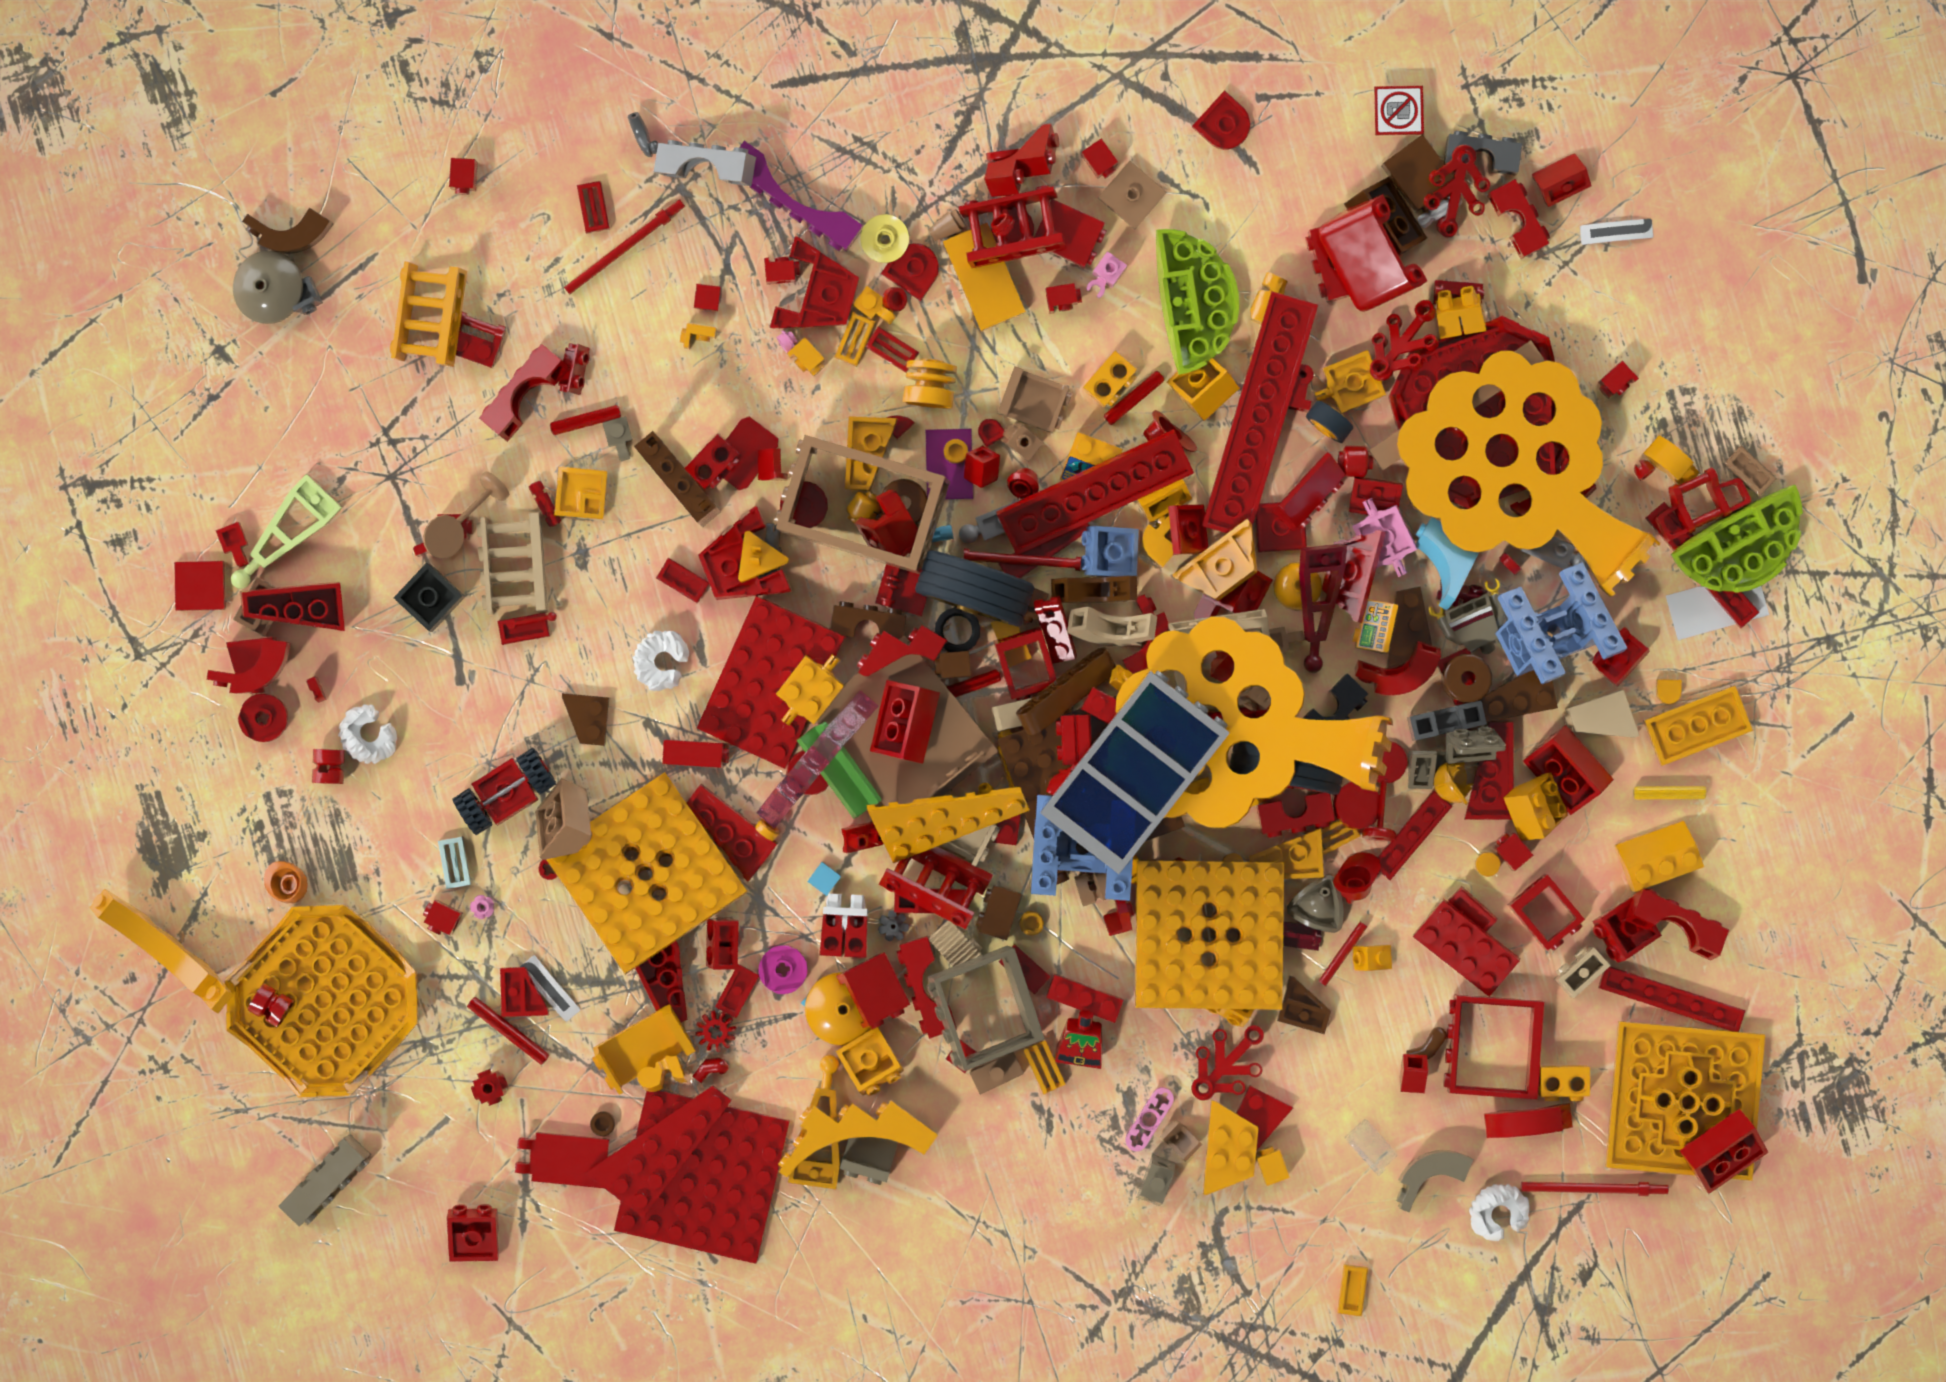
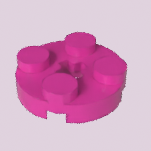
M779 945L771 948L763 955L758 971L761 982L769 990L777 994H789L796 991L804 983L808 967L805 957L798 949L788 945ZM780 963H785V966L790 967V971L786 973L785 977H782L781 973L776 972V968L780 967Z

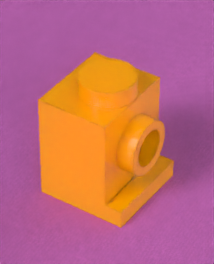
M805 337L787 353L790 359L794 356L797 358L794 363L803 373L808 370L810 374L815 376L824 368L822 363L825 362V359Z

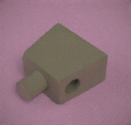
M1152 1154L1136 1198L1157 1206L1162 1205L1175 1172V1162Z

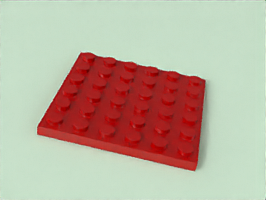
M662 1090L656 1092L646 1091L636 1137L693 1098ZM727 1106L644 1217H641L620 1201L614 1231L756 1264L779 1170L778 1163L782 1157L790 1120Z

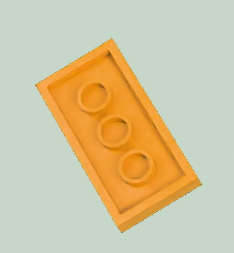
M1736 685L1643 720L1660 766L1753 731Z

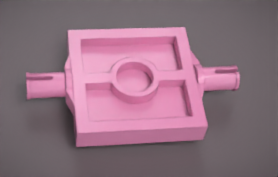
M1372 498L1365 500L1362 503L1368 512V516L1363 521L1352 526L1356 536L1375 533L1377 530L1386 532L1377 568L1392 564L1398 577L1406 574L1407 571L1401 560L1405 555L1417 550L1418 547L1398 505L1386 510L1377 511Z

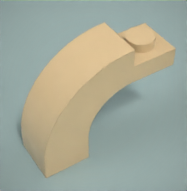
M1089 606L1071 609L1067 633L1102 645L1119 647L1142 646V641L1154 640L1157 616L1150 613L1131 617H1117L1103 614Z

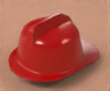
M1157 410L1152 412L1154 420L1143 433L1148 441L1174 429L1183 449L1190 452L1197 451L1194 441L1172 424L1164 414Z
M1361 852L1348 857L1333 879V884L1340 891L1341 895L1346 898L1348 904L1365 899L1370 894L1372 884L1381 869L1380 860L1371 853Z

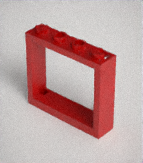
M1454 994V999L1449 1000V1014H1452V1024L1447 1026V1038L1451 1039L1450 1048H1446L1445 1063H1449L1448 1073H1444L1443 1086L1447 1087V1092L1452 1094L1538 1100L1544 1002L1540 1000ZM1462 1003L1531 1008L1525 1090L1456 1085Z

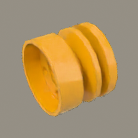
M935 359L907 361L906 367L917 370V373L909 372L906 373L905 377L916 381V384L904 386L903 403L921 407L952 409L954 391L945 389L944 384L956 383V378L945 375L957 373V366Z

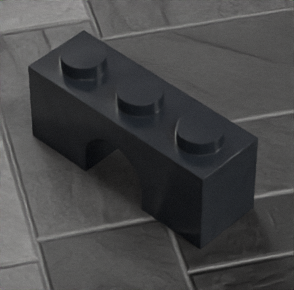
M1347 673L1329 690L1337 700L1336 712L1332 716L1324 717L1313 708L1303 719L1350 720L1351 718L1348 715L1355 708L1359 711L1367 703L1365 697L1368 693Z

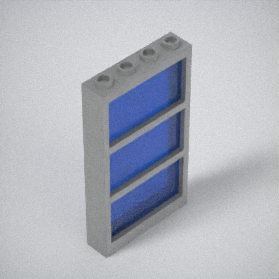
M1158 670L1155 674L1152 671L1147 674L1040 811L1044 817L1118 874L1121 873L1230 733L1226 730L1228 724L1217 716L1214 720L1206 714L1208 709L1198 701L1195 704L1191 703L1186 699L1189 694L1178 685L1173 689L1167 684L1169 678Z

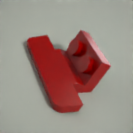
M888 490L876 496L885 515L881 516L878 521L860 517L855 522V525L868 546L904 557L912 552L918 528L895 490Z
M1257 570V573L1219 601L1203 594L1194 611V618L1215 617L1221 607L1234 614L1258 610L1273 579Z

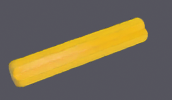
M1636 786L1634 787L1633 795L1636 800L1705 799L1706 787Z

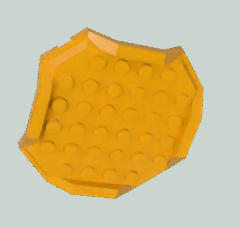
M346 905L291 907L266 938L225 978V985L233 993V996L227 1002L226 1031L247 1045L287 1083L298 1098L352 1095L418 1024L417 971L366 920ZM263 983L274 988L277 995L284 994L294 1000L290 1011L278 1028L266 1022L265 1016L258 1017L248 1011L249 1004Z

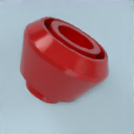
M1020 468L1008 477L1007 487L1015 497L1024 499L1039 491L1038 476L1029 468Z

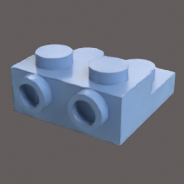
M1102 526L1086 527V531L1082 533L1081 538L1082 545L1086 546L1085 555L1082 556L1080 564L1081 569L1085 570L1084 575L1104 577L1137 576L1139 529Z

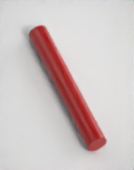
M1361 921L1357 924L1318 980L1320 983L1327 986L1368 926Z

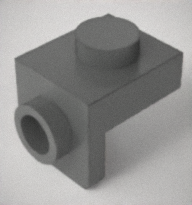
M310 276L303 278L301 301L292 307L294 312L308 315L315 312L317 306L323 304L314 281Z

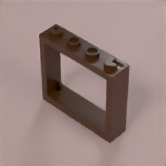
M654 431L634 446L700 526L704 527L721 513Z

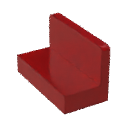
M1575 153L1532 174L1534 181L1540 187L1543 200L1548 207L1592 186L1587 168Z

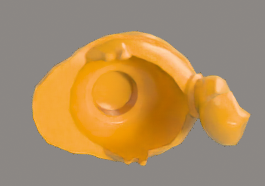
M1446 762L1436 771L1434 787L1442 799L1451 803L1469 804L1465 797L1472 790L1471 786L1473 784L1466 785L1467 773L1464 768L1465 762L1450 764Z

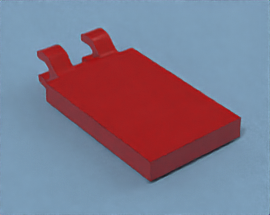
M536 1132V1139L519 1137L517 1149H531L530 1162H516L514 1173L532 1174L531 1181L603 1188L588 1177L585 1172L608 1157L610 1139Z

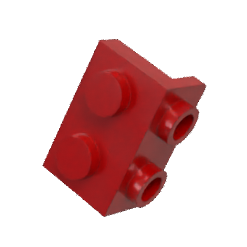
M1623 627L1619 633L1627 649L1604 660L1598 650L1592 661L1595 669L1616 687L1627 678L1650 652L1649 648L1630 634L1626 627Z

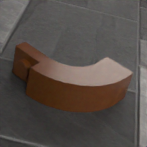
M310 207L295 227L284 231L273 230L249 214L242 221L247 225L246 231L257 238L260 234L262 235L257 242L260 246L282 254L299 253L310 249L325 237L333 225L330 220Z
M1137 576L1051 579V597L1059 596L1062 603H1103L1137 600Z

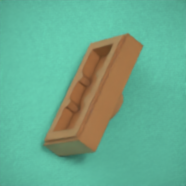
M1742 445L1723 463L1738 478L1742 479L1758 497L1777 479Z

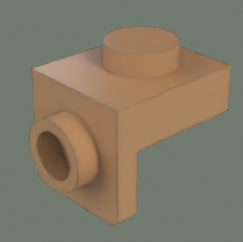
M1178 1120L1167 1124L1160 1135V1138L1185 1162L1202 1146V1143Z

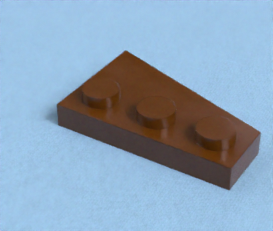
M1421 586L1396 591L1394 604L1398 605L1386 668L1405 664L1412 656L1417 641L1432 645Z

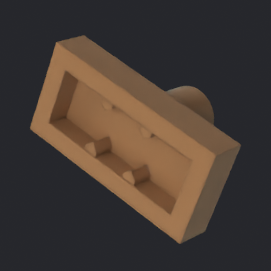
M1014 1052L969 1072L980 1095L1024 1074Z

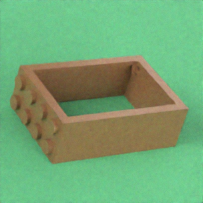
M804 435L803 440L800 439L797 444L796 453L799 454L797 461L792 463L789 470V477H791L789 487L785 486L781 500L784 501L782 510L777 511L774 519V524H777L776 529L787 535L920 574L924 560H926V554L930 550L950 481L945 476ZM817 449L929 482L928 488H931L911 554L903 557L795 524L796 520L793 519L812 454H817Z

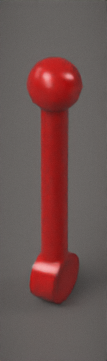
M550 612L545 616L518 621L510 619L507 621L506 626L509 629H514L518 625L545 620L553 622L557 619V615L554 612Z

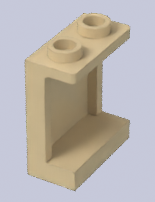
M998 823L942 844V846L972 860V865L976 867L979 860L984 862L990 850L986 846L989 840L994 841L1001 828L997 827Z

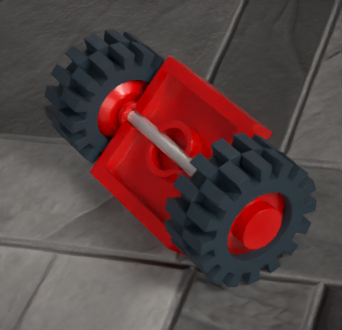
M533 747L516 758L524 773H522L516 761L511 758L471 784L479 796L480 802L470 788L452 798L460 816L473 834L478 835L493 825L486 810L498 826L538 801V797L528 782L532 784L539 795L556 785V781L547 765Z

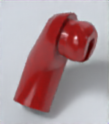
M720 1057L708 1058L702 1062L692 1077L702 1083L709 1073L719 1072L721 1075L725 1074L729 1069V1065Z

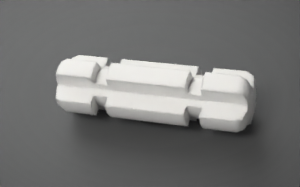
M1450 196L1447 198V201L1443 200L1440 202L1437 209H1429L1428 213L1425 212L1418 217V222L1423 228L1431 225L1432 221L1436 222L1446 215ZM1461 198L1459 201V206L1463 203Z

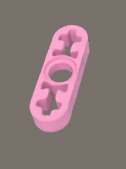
M1159 1087L1149 1097L1126 1134L1125 1142L1130 1150L1141 1151L1150 1141L1173 1104V1094L1169 1089ZM1166 1092V1098L1169 1101L1167 1104L1163 1102L1160 1105L1159 1109L1163 1110L1160 1115L1155 1109L1149 1108V1105L1152 1103L1156 1106L1158 1103L1156 1095H1162ZM1147 1112H1152L1156 1115V1123L1152 1126H1146L1142 1122V1117ZM1137 1124H1140L1143 1129L1150 1131L1148 1135L1145 1132L1141 1135L1140 1139L1143 1141L1141 1145H1131L1132 1140L1130 1136H1137L1140 1129L1136 1128Z

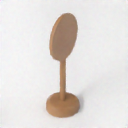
M488 471L481 475L480 481L486 491L457 519L448 515H441L428 523L425 527L423 540L427 552L433 557L441 559L450 558L459 551L464 540L461 523L490 495L499 501H504L509 497L508 489L495 475Z

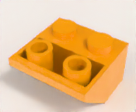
M1551 772L1516 786L1504 797L1521 841L1545 838L1568 816Z

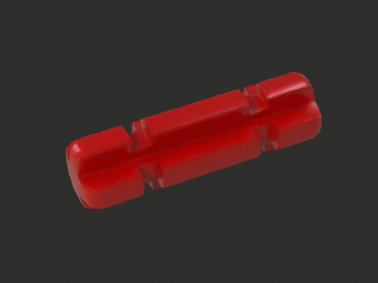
M541 481L532 483L529 486V490L532 495L536 496L534 500L542 515H546L545 521L548 526L558 525L561 522V518L558 515H554L555 506L548 493L543 491L545 490Z

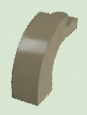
M1450 1150L1431 1151L1417 1157L1407 1165L1398 1181L1406 1185V1188H1401L1396 1199L1399 1202L1398 1207L1410 1212L1420 1186L1432 1176L1447 1175L1464 1182L1473 1159Z

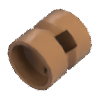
M1093 872L1092 875L1084 873L1074 876L1083 907L1096 903L1097 898L1107 900L1105 899L1106 873ZM1095 883L1097 890L1090 891L1089 885Z

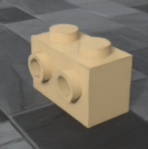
M1582 947L1574 955L1576 959L1570 965L1565 963L1556 971L1558 975L1554 980L1572 998L1579 995L1611 966L1594 947Z

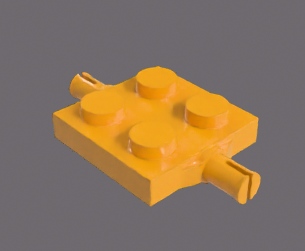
M1366 350L1322 368L1327 380V388L1314 392L1315 397H1317L1316 400L1321 401L1331 397L1342 414L1386 396L1382 381L1375 380L1370 374L1372 359L1369 351Z
M831 654L824 665L816 663L807 655L803 658L776 693L790 708L781 719L783 722L790 726L797 715L804 716L812 724L818 722L845 687L831 672L840 661L839 658H835L836 656Z

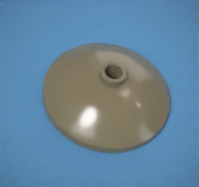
M260 251L249 256L239 266L233 281V296L240 311L249 319L262 324L278 323L288 318L294 312L292 307L300 303L303 294V279L299 268L288 256L275 251ZM263 281L264 288L260 290L259 283Z

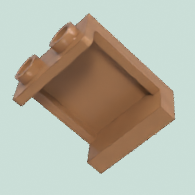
M1014 366L998 414L1053 434L1054 428L1059 430L1064 417L1060 415L1062 406L1067 407L1072 395L1071 392H1068L1069 386L1023 371L1024 369Z

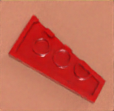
M1538 392L1526 398L1522 410L1524 417L1529 423L1543 426L1552 421V401L1550 396ZM1553 441L1540 446L1536 454L1538 467L1549 475H1556Z
M1488 722L1487 727L1497 732L1506 744V749L1504 751H1496V759L1478 762L1464 820H1512L1504 797L1514 789L1513 722Z
M703 784L699 785L686 802L699 822L709 831L719 847L721 846L733 865L740 870L745 880L749 882L778 843L762 836L752 822Z

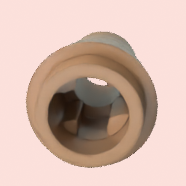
M955 209L952 212L949 210L928 230L933 239L938 241L961 232L966 224L960 213Z

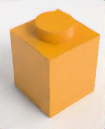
M1273 1146L1259 1151L1260 1155L1256 1156V1160L1266 1186L1290 1178L1278 1148L1274 1149Z

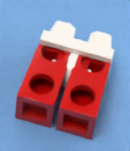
M829 893L826 907H823L819 956L842 957L843 933H846L844 957L867 958L868 909H865L864 895H851V907L841 908L842 894Z

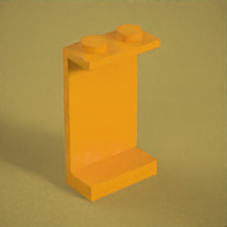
M670 1004L593 1047L595 1056L592 1059L598 1070L603 1069L607 1076L604 1079L611 1090L615 1088L620 1095L623 1093L622 1086L637 1078L638 1073L644 1067L654 1068L655 1063L664 1059L666 1055L675 1056L684 1051L689 1056L696 1051L691 1038Z

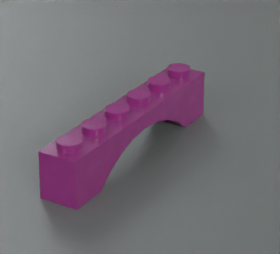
M744 140L739 148L747 149L748 154L756 157L752 185L749 187L759 195L764 192L771 197L769 202L778 209H781L782 206L790 211L788 215L796 222L801 223L803 220L810 225L808 230L820 238L821 235H824L830 240L828 244L835 250L840 252L843 249L847 252L861 233L863 225L844 211H820L804 206L792 199L773 179L764 154Z

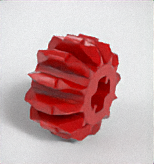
M715 1010L711 1011V1020L708 1015L704 1014L702 1018L706 1024L702 1022H697L696 1026L703 1028V1031H697L695 1035H704L699 1044L703 1045L708 1041V1051L715 1044L716 1051L720 1052L721 1042L728 1049L730 1044L726 1038L732 1041L736 1039L734 1035L729 1034V1032L737 1030L736 1026L728 1027L733 1018L730 1017L725 1022L723 1019L726 1013L723 1011L719 1018H717ZM715 1025H719V1030L723 1032L722 1036L720 1037L718 1034L717 1038L713 1037L710 1027L714 1028Z

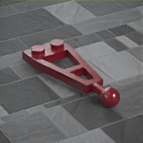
M1342 543L1301 548L1299 580L1304 638L1310 642V652L1304 659V667L1310 673L1319 672L1323 667V660L1319 656L1320 641L1327 640L1345 571L1347 546ZM1332 571L1325 601L1313 602L1310 574ZM1322 611L1318 630L1315 632L1313 612Z

